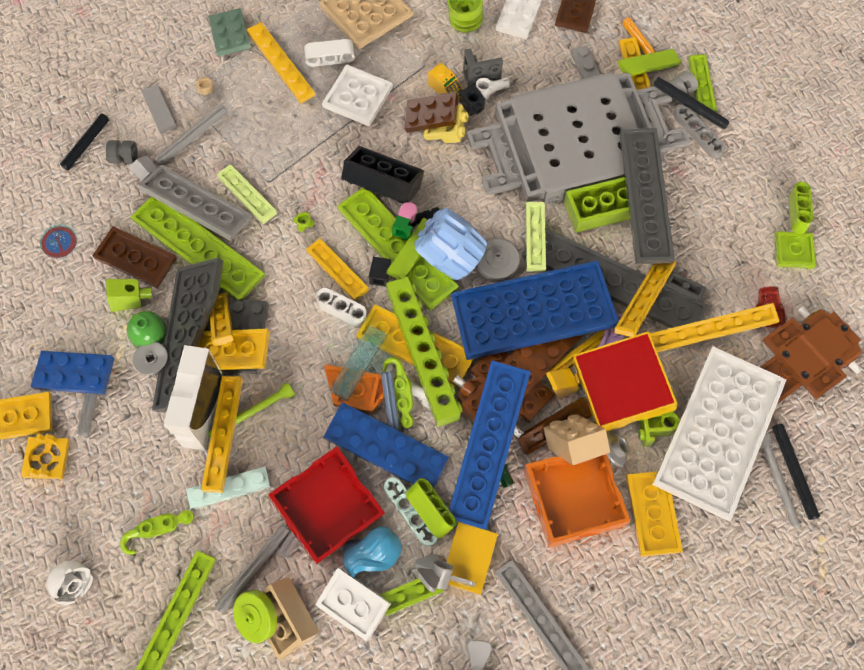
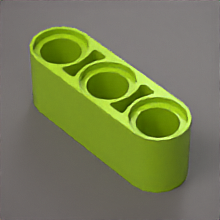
M797 182L789 195L790 224L792 231L796 234L806 233L814 218L811 187L806 182Z
M419 478L406 491L407 499L435 537L443 538L457 525V521L451 511L426 479Z

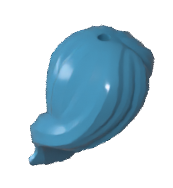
M379 526L373 528L364 538L346 542L343 549V565L352 578L361 571L387 570L395 564L401 554V541L398 535L388 527Z

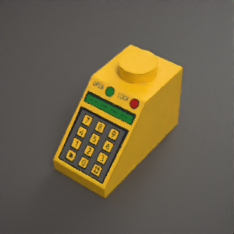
M440 62L428 72V85L439 94L457 92L459 100L460 91L463 88L450 69Z

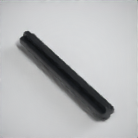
M657 77L654 81V87L721 129H726L729 125L728 119L661 77Z
M776 424L772 429L808 520L818 519L820 514L783 424Z

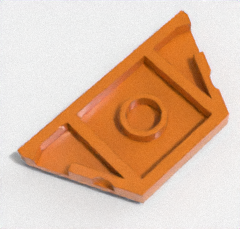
M325 364L324 368L335 407H340L343 402L361 412L373 414L383 402L384 392L380 374Z

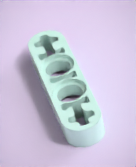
M395 477L387 479L384 484V491L421 544L426 547L434 546L437 543V537L433 535V541H425L424 532L422 530L420 533L417 532L426 525L424 521L418 526L411 523V518L414 515H419L414 507L410 505L409 508L402 509L399 506V502L402 499H407L405 494L407 489L399 479ZM389 484H397V491L401 495L397 497L393 490L389 491ZM425 527V530L427 531V533H428V534H431V531L429 530V528H428V527Z

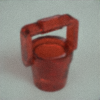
M778 287L760 288L758 290V304L756 307L773 303L779 318L778 323L767 325L766 327L777 328L786 323Z

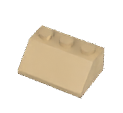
M289 577L271 583L262 591L271 600L276 610L277 627L274 635L268 639V642L278 660L285 658L304 646L320 633Z

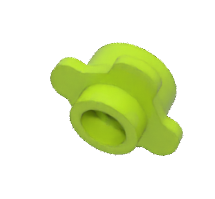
M308 212L299 213L293 218V222L297 224V229L300 232H303L308 227L312 228L315 224Z

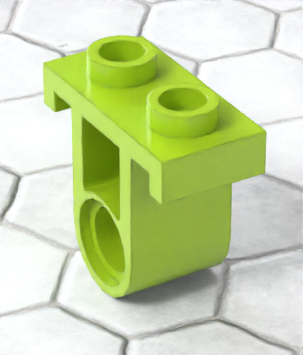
M669 412L650 419L637 420L640 421L638 437L639 440H642V446H651L655 441L654 437L672 435L680 422L678 415L674 412ZM664 421H669L672 427H667Z

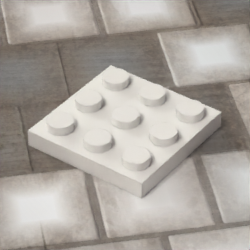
M346 64L324 99L322 106L325 109L370 127L393 88V83Z

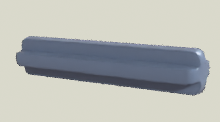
M384 372L381 374L387 422L388 426L398 430L400 424L393 373Z

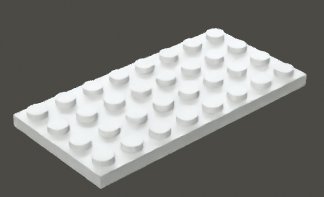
M712 346L652 485L727 521L732 520L787 379Z

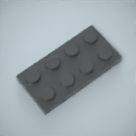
M230 298L232 330L265 329L269 307L268 301L247 299L239 301L236 298ZM258 369L221 370L222 372L245 374L258 373Z

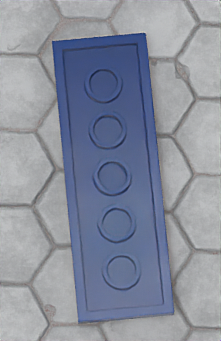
M343 402L323 436V439L412 485L419 478H424L434 488L449 458Z

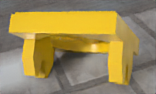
M37 434L36 437H28L21 477L64 479L70 440L68 438H56L50 434H46V436ZM45 444L43 452L39 455H32L37 447ZM52 445L58 447L60 456H55L51 452ZM48 453L51 454V461L48 464H43L41 462L42 456ZM31 461L39 462L41 468L39 470L34 469ZM54 462H59L54 469L48 471L49 466Z

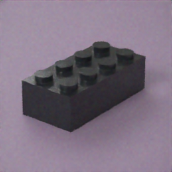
M358 146L344 160L341 179L350 184L363 187L365 190L376 192L383 197L397 200L399 203H407L420 190L424 170Z

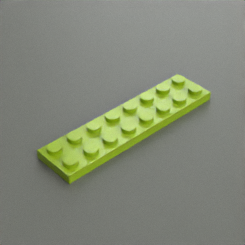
M361 188L337 205V209L381 258L391 259L392 264L407 240L392 235V227L396 218L371 191ZM420 256L407 276L410 283L413 282L415 285V295L429 311L450 297L451 293L459 290V286L452 278L433 267L422 256Z
M150 197L131 216L132 221L190 265L214 258L222 259L223 267L219 287L239 301L244 299L265 277L264 272L197 222L153 197Z

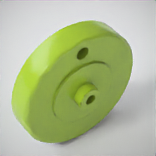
M249 590L237 597L233 615L240 634L249 642L256 644L270 639L276 631L277 615L274 605L268 596L259 590Z

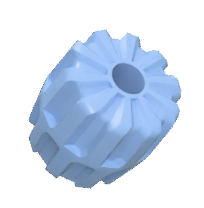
M448 208L437 211L433 218L427 220L424 230L419 231V238L414 243L416 252L429 264L453 280L465 277L477 266L485 253L487 245L484 236L468 221Z

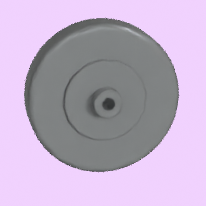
M500 238L487 240L485 253L476 268L488 280L497 282L508 280L516 274L519 268V251L508 240Z

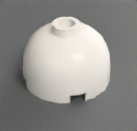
M74 560L64 561L54 567L48 575L47 590L58 604H72L76 602L74 599L79 594L81 597L86 594L91 586L93 576L84 564Z

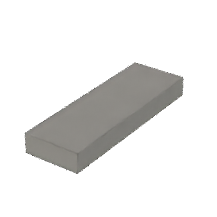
M158 84L141 90L159 132L163 133L176 128Z

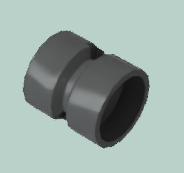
M108 140L106 143L108 163L120 164L123 161L124 164H132L138 158L136 142L124 140L121 143L119 140Z

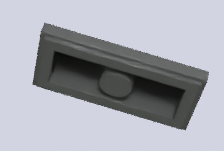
M673 271L665 286L699 302L707 288Z

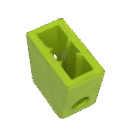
M106 279V294L111 312L142 307L141 299L152 298V288H140L137 279Z

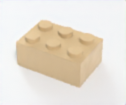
M571 415L567 420L553 421L549 426L543 427L548 450L571 465L610 453L606 429L580 415Z

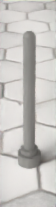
M768 432L765 433L760 448H763L791 525L793 528H798L800 522L771 447L773 445L771 442L773 438L771 433Z

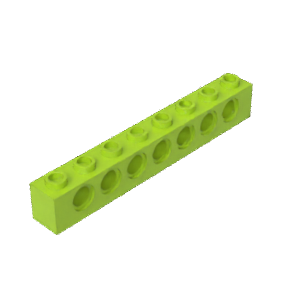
M408 277L386 283L389 300L436 426L440 427L460 420L461 404L455 400L454 386L452 383L449 384L447 377H449L447 368L442 366L440 361L442 360L441 352L434 346V343H436L434 334L429 332L427 328L429 322L427 316L422 315L421 310L423 307L420 299H416L414 283H410ZM408 298L409 300L404 302L401 299ZM413 314L416 317L408 318L407 315ZM414 331H421L422 334H420V335H415L413 332H414ZM425 347L429 350L427 352H421L419 349ZM432 364L435 368L427 369L426 366ZM440 382L442 385L440 387H435L432 385V383ZM446 399L449 403L442 405L439 403V400Z

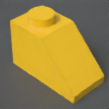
M570 368L546 373L558 400L580 390L578 384L581 383L576 372L572 374Z

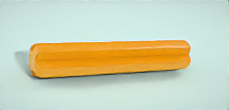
M630 17L624 19L622 25L632 38L636 37L638 46L644 54L655 53L654 48Z

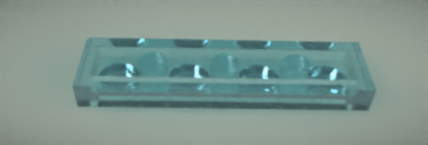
M372 326L368 327L330 388L331 393L348 401L385 341L386 333Z

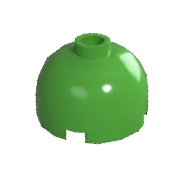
M143 311L132 316L126 330L129 340L138 348L141 345L146 346L154 342L162 344L167 327L158 314L151 311Z

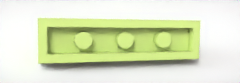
M231 164L216 174L217 178L262 224H265L277 214L276 209Z
M526 202V271H546L545 202Z

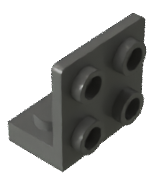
M471 48L464 50L463 74L467 87L473 84L476 85L477 80L480 78H488L492 81L501 79L502 57L477 62V57L473 55Z

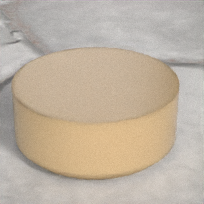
M202 77L196 81V88L198 93L208 95L213 92L214 84L210 78Z

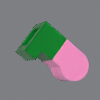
M407 202L401 206L392 227L393 236L408 241L412 235L413 228L410 224L416 219L417 207L415 204Z

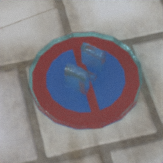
M52 226L42 234L39 241L40 248L50 258H63L75 249L77 235L68 226Z

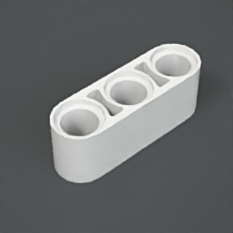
M349 39L314 42L304 46L305 63L311 67L349 63L355 59L353 42Z
M328 288L318 290L316 299L321 310L355 327L363 325L367 318L366 309L363 305ZM323 298H329L328 301H321ZM339 306H346L343 310L338 309ZM356 314H362V315H363V316L360 317V318L354 317Z

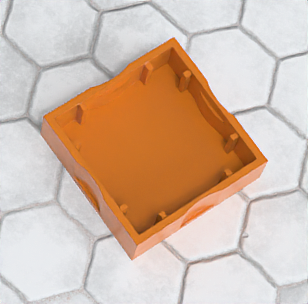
M607 454L576 465H571L561 457H551L525 465L523 471L548 548L621 528L630 522L622 495L614 482L613 470Z

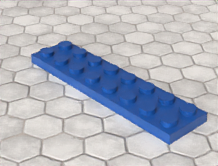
M491 361L449 508L457 522L487 530L531 371Z

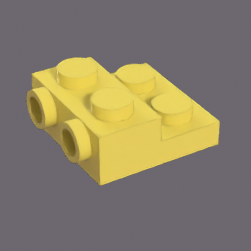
M458 105L456 125L427 129L424 131L425 140L442 139L444 143L461 142V138L465 137L466 134L464 123L468 122V112L465 111L462 105Z

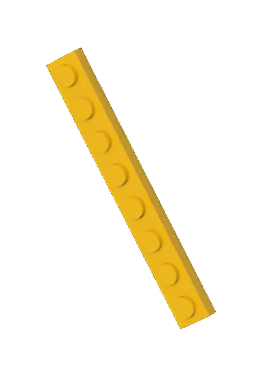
M771 303L650 333L658 353L776 324L779 322V318L774 304Z

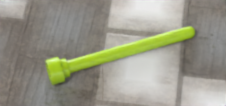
M288 382L284 383L277 393L238 414L236 424L282 398L286 399L288 397L290 399L295 396ZM212 430L208 433L209 438H211Z

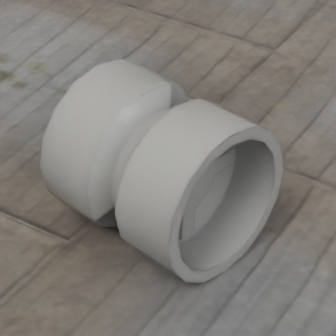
M684 71L669 81L670 84L688 95L698 88L695 76L689 71ZM672 98V102L678 103L677 100Z

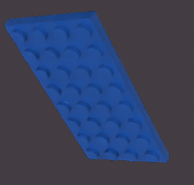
M598 261L451 293L466 360L616 327L619 322Z

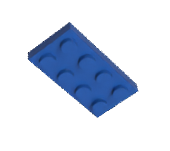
M41 351L30 387L35 390L105 395L115 358L112 355Z

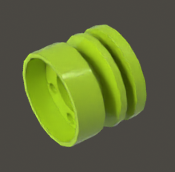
M448 0L449 22L455 30L464 33L478 29L484 19L483 0Z

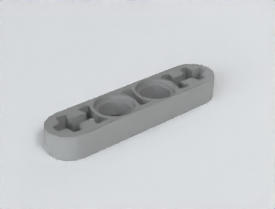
M683 104L678 105L674 112L675 120L682 127H685L687 133L710 157L714 159L721 158L726 150L725 144L691 109ZM689 123H696L698 128L690 127ZM701 135H707L710 140H703Z

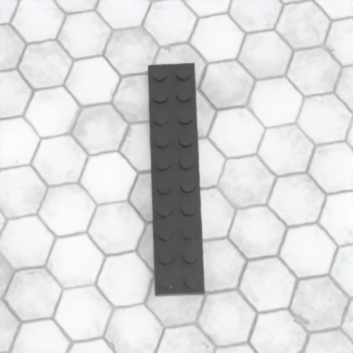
M545 228L546 269L552 271L598 261L611 300L628 307L646 275ZM526 248L524 249V251H523V253H522V257L525 258V259H526ZM664 285L646 317L669 328H674L701 321L708 304L702 301L699 302Z

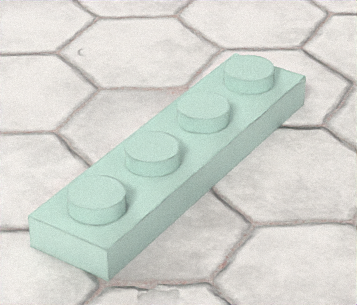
M264 466L226 477L223 493L203 492L201 490L202 485L188 488L186 492L190 509L194 510L270 488L271 484L267 468Z

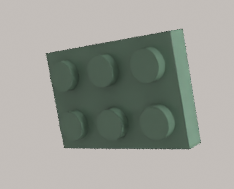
M241 8L208 16L218 57L251 49Z

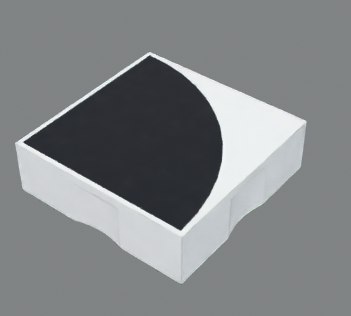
M184 345L175 385L163 424L170 433L175 435L176 440L182 447L206 451L209 440L208 433L212 428L221 379L224 375L209 349Z

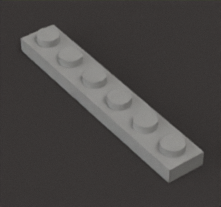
M513 560L495 571L498 579L562 670H588L589 668Z

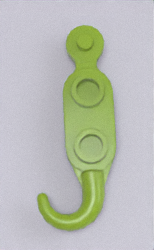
M390 357L384 361L383 371L386 372L388 364H395L396 376L394 387L397 408L402 412L400 423L402 427L410 428L414 424V418L410 414L414 404L411 381L404 370L401 360L396 357Z
M184 510L177 516L166 513L146 519L134 529L123 534L120 540V548L125 554H136V550H130L126 546L129 539L134 537L152 538L172 532L177 528L178 524L188 525L192 523L194 514L190 510Z

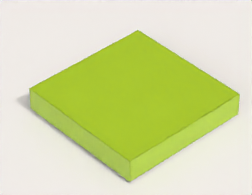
M776 231L777 267L814 269L816 267L813 233L796 234L795 232Z

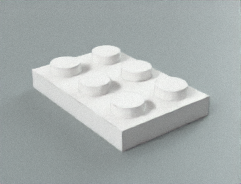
M506 0L495 30L527 40L542 0Z
M337 568L315 605L365 641H369L391 602L356 578H352L343 569Z

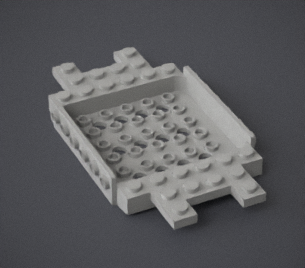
M613 72L514 95L512 99L496 104L495 114L499 124L470 130L466 134L471 150L489 146L498 172L482 177V183L487 196L521 187L526 202L543 199L545 205H553L564 200L566 191L625 177L622 150L618 147V144L621 143L620 135H615L612 132L613 128H657L662 168L665 164L662 152L686 147L691 143L685 127L668 131L658 105L671 102L672 97L654 86L636 90L630 73L613 74ZM607 98L610 100V104L603 105L600 100ZM573 106L577 111L570 113L567 111V107ZM613 113L616 115V118L610 120L606 117V114ZM535 114L542 115L543 120L535 121L533 119V116ZM579 121L582 123V127L575 128L572 123ZM540 129H545L548 131L549 134L547 136H541L538 133V131ZM585 136L588 138V142L581 143L578 137ZM551 144L554 150L548 152L544 149V146ZM591 151L594 157L588 159L584 156V152ZM552 159H556L560 165L552 167L549 162Z

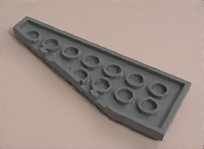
M220 258L177 268L163 345L167 351L168 358L165 366L158 373L152 410L155 412L167 411L184 345L197 347L218 297L223 260Z

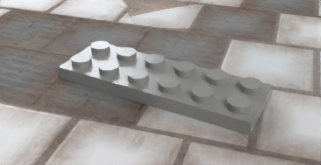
M164 165L159 166L139 184V190L230 241L252 220V214Z

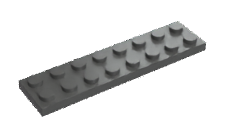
M657 128L621 129L619 134L635 264L674 263L675 256Z

